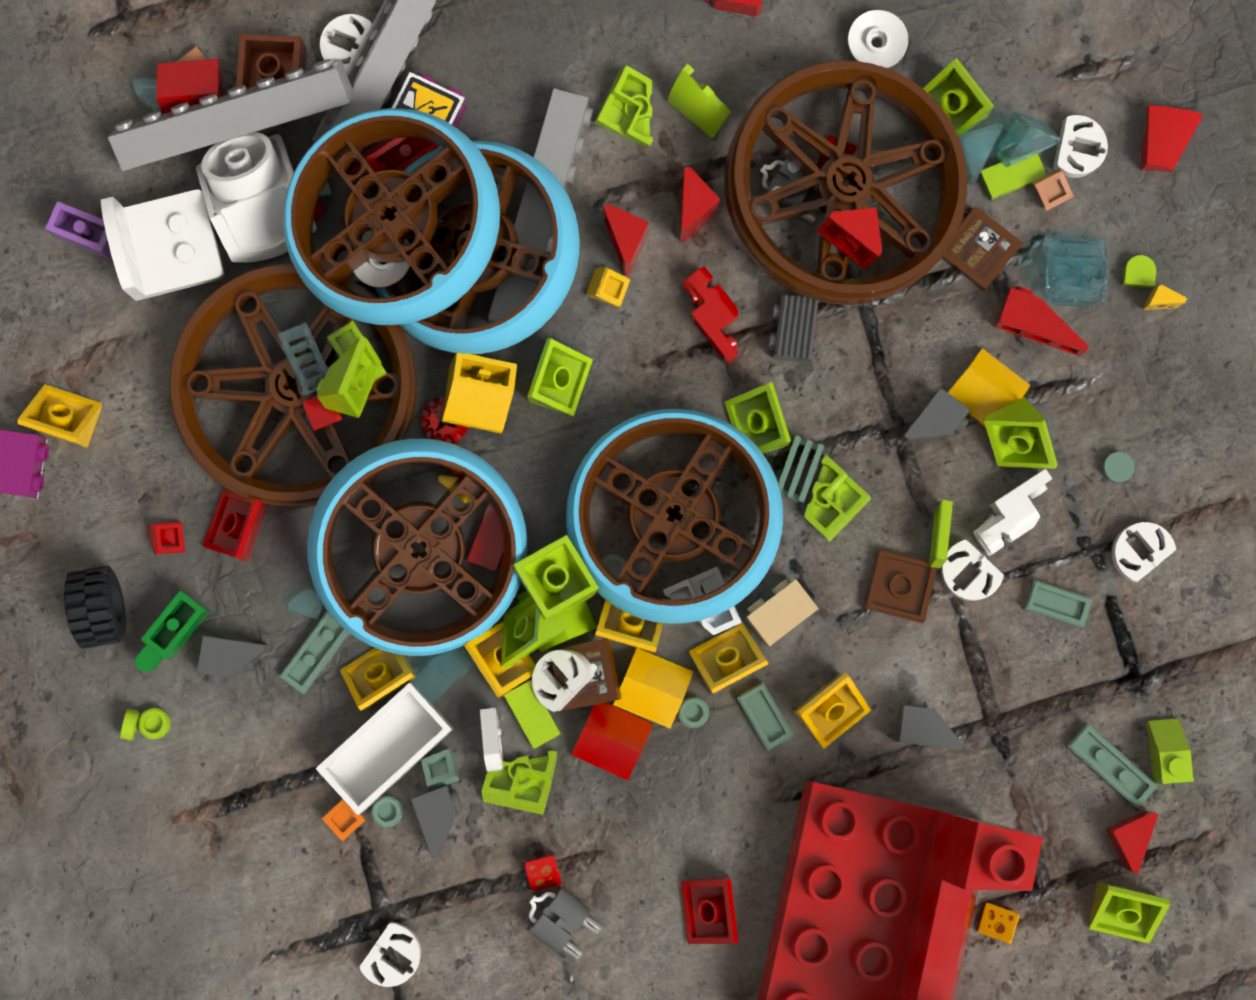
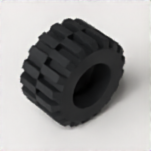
M107 565L69 572L64 584V605L71 634L81 649L122 642L126 630V611L121 586L112 568Z

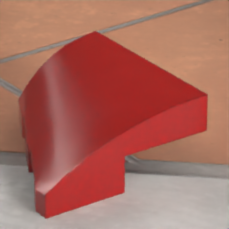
M1149 105L1146 108L1145 139L1142 141L1141 170L1172 172L1200 123L1202 113L1180 108Z

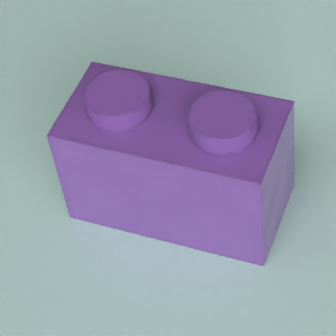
M57 201L45 230L55 238L111 259L112 255L103 219Z

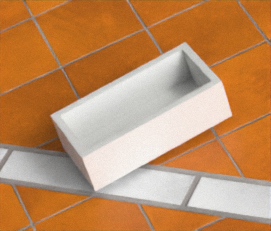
M408 683L327 757L316 770L357 815H360L454 728L413 683Z

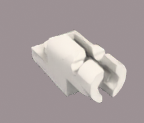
M1046 469L1040 471L989 505L996 516L992 514L978 529L973 531L977 542L988 556L1004 547L1001 537H1004V540L1007 542H1013L1034 528L1040 515L1028 498V495L1034 499L1048 489L1045 484L1052 480V477Z

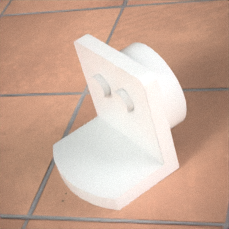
M252 132L213 145L203 157L202 163L197 165L196 171L210 220L231 261L242 263L257 262L288 252L284 234V207L294 170L281 135L275 134L267 137L264 134ZM313 219V233H314V231L317 229V227H316L315 221H314V219Z
M192 190L128 207H123L114 197L101 199L105 231L122 290L135 301L221 280L224 277L213 225L201 190Z

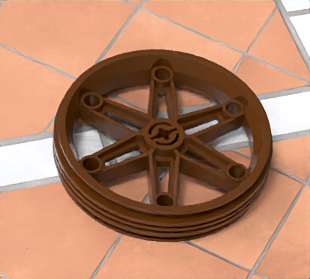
M833 61L807 66L792 72L774 83L754 102L738 126L729 147L724 175L725 198L731 223L737 237L749 256L769 277L792 292L809 299L832 304L855 305L885 299L901 292L923 277L941 260L951 246L963 218L967 196V169L963 149L954 126L939 104L923 88L902 74L886 67L860 61ZM836 88L848 89L834 145L792 116L786 109L782 108L794 99L811 92ZM855 90L862 91L866 95L867 100H859L855 95ZM875 95L902 110L919 127L927 141L870 154ZM854 113L861 114L857 156L844 154ZM770 118L780 119L783 128L774 127L770 122ZM761 130H763L798 166L806 177L752 199L749 183L750 161L756 140ZM791 133H794L829 159L821 169L789 138ZM924 150H930L935 156V161L928 160L924 155ZM907 158L912 159L914 165L874 181L870 167ZM938 167L940 203L934 226L930 234H928L885 189ZM845 179L850 182L847 187L842 184ZM817 185L821 199L779 208L777 201ZM872 197L903 228L898 233L878 218L880 237L900 250L910 260L882 275L864 279H844L849 257L840 250L838 254L831 253V243L820 235L817 270L813 272L785 255L770 239L762 226L820 211L821 225L834 212V209L838 211L866 209L863 206ZM761 205L765 207L768 216L761 217L757 215L754 206ZM910 237H915L920 241V249H915L911 246ZM825 265H831L836 269V278H831L826 274Z
M278 264L247 272L231 280L209 296L195 311L185 326L174 352L169 381L170 402L174 421L184 445L199 466L215 481L242 497L259 499L268 506L292 509L310 508L317 505L325 488L336 475L331 470L332 462L335 459L343 458L347 465L351 460L334 423L324 427L333 446L332 449L325 451L301 415L306 413L302 402L317 396L318 384L322 378H325L336 351L328 340L315 366L308 360L303 359V357L329 322L336 325L332 331L334 333L350 323L352 319L342 314H336L333 309L325 306L293 349L259 296L279 290L309 289L302 281L293 264ZM348 276L338 284L353 294L378 298L367 287L358 285ZM255 300L257 302L256 309L252 313H244V304L247 301ZM234 310H237L262 367L197 371L201 355L209 338L220 323ZM261 321L264 322L287 357L274 365L256 327V324ZM373 324L386 344L393 373H387L376 380L366 402L392 401L386 423L370 449L386 443L405 440L414 416L417 397L416 368L409 342L400 325ZM300 372L307 375L309 382ZM287 374H289V376L293 380L299 383L297 385V388L299 389L298 392L302 398H299V396L290 389L291 384ZM201 378H207V389L203 392H196V382ZM265 379V393L220 389V381ZM384 380L394 382V389L389 394H381L379 392V385ZM280 392H281L287 399H289V400H291V401H288V400L283 399V398L281 397ZM196 399L260 404L230 463L220 455L207 437L199 418ZM274 406L280 412L285 413V415L260 450L257 451L252 447ZM293 424L296 425L330 476V478L301 485L274 484L255 478ZM250 457L253 461L251 470L241 473L239 470L240 461ZM379 472L378 474L372 476L371 478H369V479L366 480L365 482H366L367 484H369V483H370L373 479H375L381 472Z

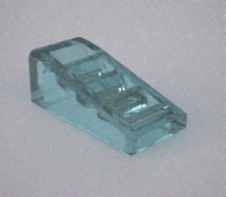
M307 323L278 333L277 336L302 395L316 391L320 380L325 378L328 368ZM303 336L305 337L306 341L290 347L288 342ZM308 348L311 352L295 358L294 354ZM315 360L316 364L300 369V365ZM320 372V374L305 380V377Z

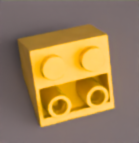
M456 353L449 366L442 422L502 433L514 393L517 364L472 354Z

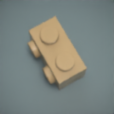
M785 579L772 589L775 595L765 602L760 598L747 608L750 614L745 619L767 647H770L819 609L796 579L791 583Z

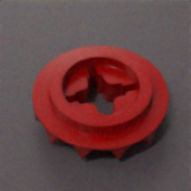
M445 397L434 398L425 406L421 416V425L425 435L431 440H439L451 444L460 441L466 435L469 427L454 424L456 426L454 428L445 425L437 431L440 420L435 413L443 415Z

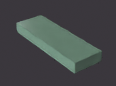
M326 611L279 677L305 695L350 633Z
M1085 723L1066 745L1070 751L1136 809L1143 804L1158 786L1088 723Z

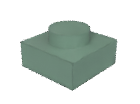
M450 749L421 759L426 784L431 791L460 780L454 753Z

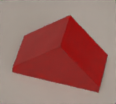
M1142 811L1106 828L1124 869L1139 873L1159 814Z

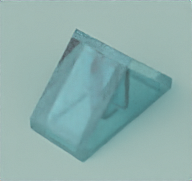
M1014 112L992 145V152L1007 168L1059 144L1060 138L1045 122Z
M995 123L958 136L965 156L967 184L973 186L978 179L1004 125Z
M461 646L437 655L411 683L434 704L476 663Z

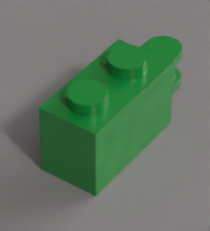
M180 590L141 638L146 646L135 659L136 667L140 671L150 672L155 670L163 659L173 660L210 614L211 610L190 593Z

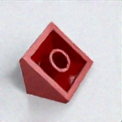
M219 58L157 64L156 98L162 114L172 112L171 108L181 103L188 102L189 106L200 103L199 99L211 94H217V97L224 96Z
M691 167L684 168L680 221V241L686 242L717 214L720 198Z
M608 204L603 206V221L623 273L626 276L631 274L646 241L649 222Z
M877 208L832 212L816 230L817 233L862 269L869 266L882 253Z
M223 489L202 547L248 562L268 505L263 504L259 499L253 497L245 498L232 491Z
M606 702L595 704L572 752V756L628 781L653 724Z
M726 875L681 881L688 944L739 943L731 878Z

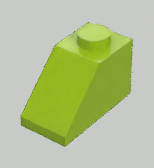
M1179 718L1147 721L1153 782L1159 784L1194 782L1191 750Z

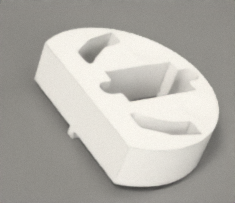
M346 14L333 19L324 28L320 38V51L323 59H331L332 63L342 60L347 73L372 23L368 19L355 14ZM353 21L357 22L364 28V32L362 35H360L355 25H353ZM335 33L354 40L359 48H352L351 52L331 44L327 37H334Z
M1072 115L1066 117L1062 122L1053 169L1060 168L1064 175L1070 178L1084 177L1097 169L1104 161L1108 149L1107 138L1101 126L1086 116ZM1076 126H1089V128L1084 127L1073 131V128ZM1076 141L1096 146V151L1100 153L1092 156L1072 151L1073 146L1069 144Z
M1149 522L1136 523L1123 529L1115 538L1112 546L1113 564L1123 578L1135 583L1176 550V546L1171 535L1161 526ZM1126 531L1129 534L1135 533L1151 552L1147 555L1150 561L1147 558L1141 559L1125 540L1128 538ZM1155 531H1157V533H1158V535L1160 536V539H1161V549H1160V550H1159V547H1160V546H1159V538L1157 537ZM1122 560L1126 564L1137 566V569H1128L1119 561Z
M963 540L950 547L947 558L954 553L962 551L967 555V557L957 558L952 562L947 559L940 568L942 581L951 594L963 600L976 601L992 595L999 588L1004 575L971 543ZM978 562L979 567L977 570L979 573L963 590L959 588L954 591L953 586L955 583L952 580L968 563L973 565ZM988 575L990 577L989 588L983 594L981 591L986 585Z
M569 649L556 650L545 654L537 662L532 675V686L539 702L547 709L555 712L562 710L595 674L590 662L579 652ZM553 661L569 679L566 682L568 686L562 687L548 671L547 668L550 665L547 662ZM543 691H545L546 693H550V694H556L557 697H556V698L549 697V696H548L547 694H545Z
M496 708L480 709L487 772L503 770L501 729L499 728Z
M391 921L360 965V970L368 980L379 986L392 987L406 982L415 973L420 964L421 945L419 939L406 925ZM393 934H405L412 937L413 940L409 941L404 938L392 939L391 937ZM390 946L412 961L410 966L413 968V971L407 969L404 973L382 957L384 952L381 951V947L387 950ZM374 961L377 963L379 973L385 978L384 982L375 973L372 965Z

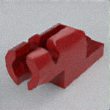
M703 266L682 283L694 307L696 305L699 307L691 313L690 319L728 366L737 359L739 353L736 350L739 347L730 334L727 333L724 336L722 332L737 321L739 317L738 309L721 285H716L715 288H707L712 283L714 277Z

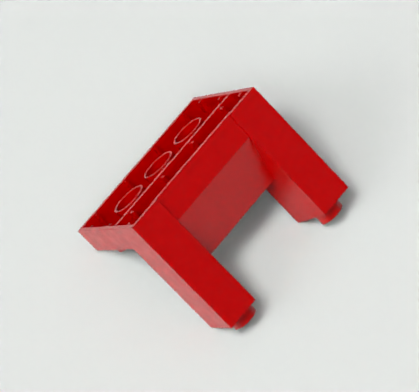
M805 779L757 1000H955L978 890L1032 891L1043 837L973 817Z

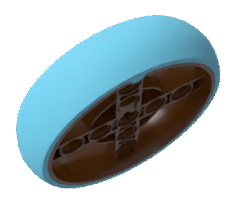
M389 108L361 113L337 124L327 131L311 146L298 164L288 187L284 207L286 246L291 261L304 284L314 296L334 311L348 318L376 325H400L420 321L445 310L458 301L475 284L486 268L497 241L500 222V204L492 171L478 147L464 133L443 119L411 109ZM393 138H417L444 148L442 152L413 175L398 170L375 172L359 151L373 143ZM361 165L360 171L357 174L350 175L353 167ZM337 170L352 189L345 209L346 228L318 251H315L313 243V217L316 204L326 182L333 172ZM447 172L443 181L435 182V178L439 173ZM469 180L473 195L471 227L461 251L451 265L448 266L430 243L438 222L436 205ZM374 188H379L378 194L374 198L368 199L369 192ZM422 192L421 198L418 201L410 202L414 193ZM391 213L396 216L393 221H390L388 218ZM372 231L371 238L366 242H362L364 233ZM415 234L414 242L404 246L407 236ZM347 250L346 258L337 262L340 252ZM371 258L386 263L407 261L425 286L406 295L383 299L353 294L338 284ZM428 258H434L433 265L428 269L422 270L423 262Z
M472 141L486 159L496 185L500 184L498 191L500 222L492 256L478 280L458 300V304L453 311H448L446 308L431 317L408 324H400V326L417 340L436 349L453 353L482 354L505 349L521 342L540 329L554 315L568 294L574 280L579 259L580 238L576 215L569 196L556 176L544 164L529 154L509 145L489 141ZM441 147L425 154L409 165L403 172L413 175L442 152L444 148ZM447 172L439 173L435 178V182L443 181ZM519 176L530 183L546 203L553 228L551 254L519 245L515 227L506 215ZM422 192L414 193L410 202L418 201L421 198ZM473 196L470 202L451 207L438 219L437 228L430 243L448 266L455 260L467 239L473 218ZM391 213L388 218L390 221H393L396 216ZM447 233H451L450 240L442 245V237ZM414 234L407 236L410 244L415 240ZM507 250L505 259L501 262H496L498 253ZM430 258L431 264L433 265L434 258ZM535 259L534 267L529 271H524L525 263L528 260ZM508 276L538 284L532 295L513 313L489 325L464 329L477 293L497 287ZM400 281L389 287L376 288L379 298L383 299L406 295Z
M662 409L640 414L620 423L603 435L591 447L578 467L570 487L566 509V527L568 538L598 585L599 589L597 592L604 599L622 611L644 620L668 624L690 623L711 618L727 611L747 597L758 586L773 563L779 548L783 527V504L778 482L770 464L758 447L743 432L726 421L703 412L686 409ZM682 434L704 439L684 471H664L646 480L614 461L627 448L655 436ZM730 455L746 470L757 494L760 519L754 545L720 525V505L711 486ZM709 457L715 461L716 465L711 470H703L698 465L699 461ZM617 478H628L631 482L629 487L625 490H617L613 486ZM688 483H694L700 490L695 496L689 497L682 492L683 487ZM595 487L600 488L629 506V527L638 545L618 577H615L606 567L597 552L592 538L590 505ZM645 493H652L657 497L654 505L648 507L643 506L639 500ZM675 509L680 510L681 520L677 521L675 519L674 523L669 522L668 512L674 513ZM697 525H704L709 529L710 533L706 538L698 539L692 534L693 528ZM655 535H662L666 538L667 542L663 548L655 549L650 546V539ZM724 541H731L735 544L736 551L731 555H724L719 551V545ZM704 552L737 572L719 588L694 598L669 600L644 595V592L664 561H684ZM638 561H646L650 564V570L645 575H637L633 572L634 564Z
M398 440L370 449L356 457L340 470L327 485L317 502L309 526L307 539L309 571L316 592L327 611L347 632L360 641L382 651L398 655L427 656L440 654L459 648L470 640L481 636L508 609L521 584V579L513 568V564L527 557L526 525L519 503L503 477L481 457L455 444L439 440ZM410 463L437 464L462 474L436 504L415 501L394 507L365 482L381 471ZM460 493L467 495L468 502L464 507L455 508L452 506V499L455 495ZM486 496L497 512L504 540L502 563L491 589L461 565L465 553V541L460 525ZM367 500L377 501L380 504L378 511L374 514H366L362 510L364 502ZM343 505L374 530L371 554L376 571L350 600L338 582L332 561V535L337 517ZM443 517L447 519V526L444 530L434 531L431 529V523L435 518ZM398 520L403 524L401 532L395 535L386 531L387 524L390 521ZM415 541L418 544L423 541L424 552L419 553L417 550L415 554L412 553L413 548L411 544ZM440 561H446L450 564L448 572L442 575L434 573L435 564ZM393 565H403L406 568L404 575L399 578L390 576L389 570ZM469 581L473 583L471 592L465 595L458 593V585L461 582ZM373 588H381L385 591V595L379 601H372L368 598L369 591ZM442 588L469 611L454 622L426 630L398 629L375 621L401 591L422 594Z

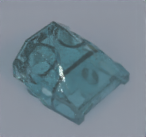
M1045 234L1043 239L1045 265L1044 298L1057 306L1088 307L1104 301L1108 294L1106 238L1100 236L1099 239L1051 237V234Z

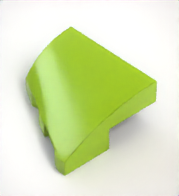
M687 64L675 81L667 102L710 138L714 139L728 123L731 111L716 97L708 85L699 84L690 77L695 70Z
M624 66L619 70L594 123L646 147L651 146L653 142V137H650L652 80L631 67Z
M826 455L822 459V469L818 481L814 484L811 502L807 505L804 518L820 535L830 542L871 500V497Z
M547 751L548 755L532 759L524 756L512 762L503 761V770L487 772L481 791L483 802L543 815L555 771L557 751Z

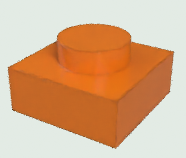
M343 799L321 818L342 842L367 820L362 814L357 815Z

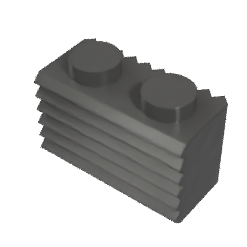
M782 295L780 303L774 302L772 320L777 321L776 333L770 332L768 350L773 351V359L809 363L811 361L818 308L817 300Z

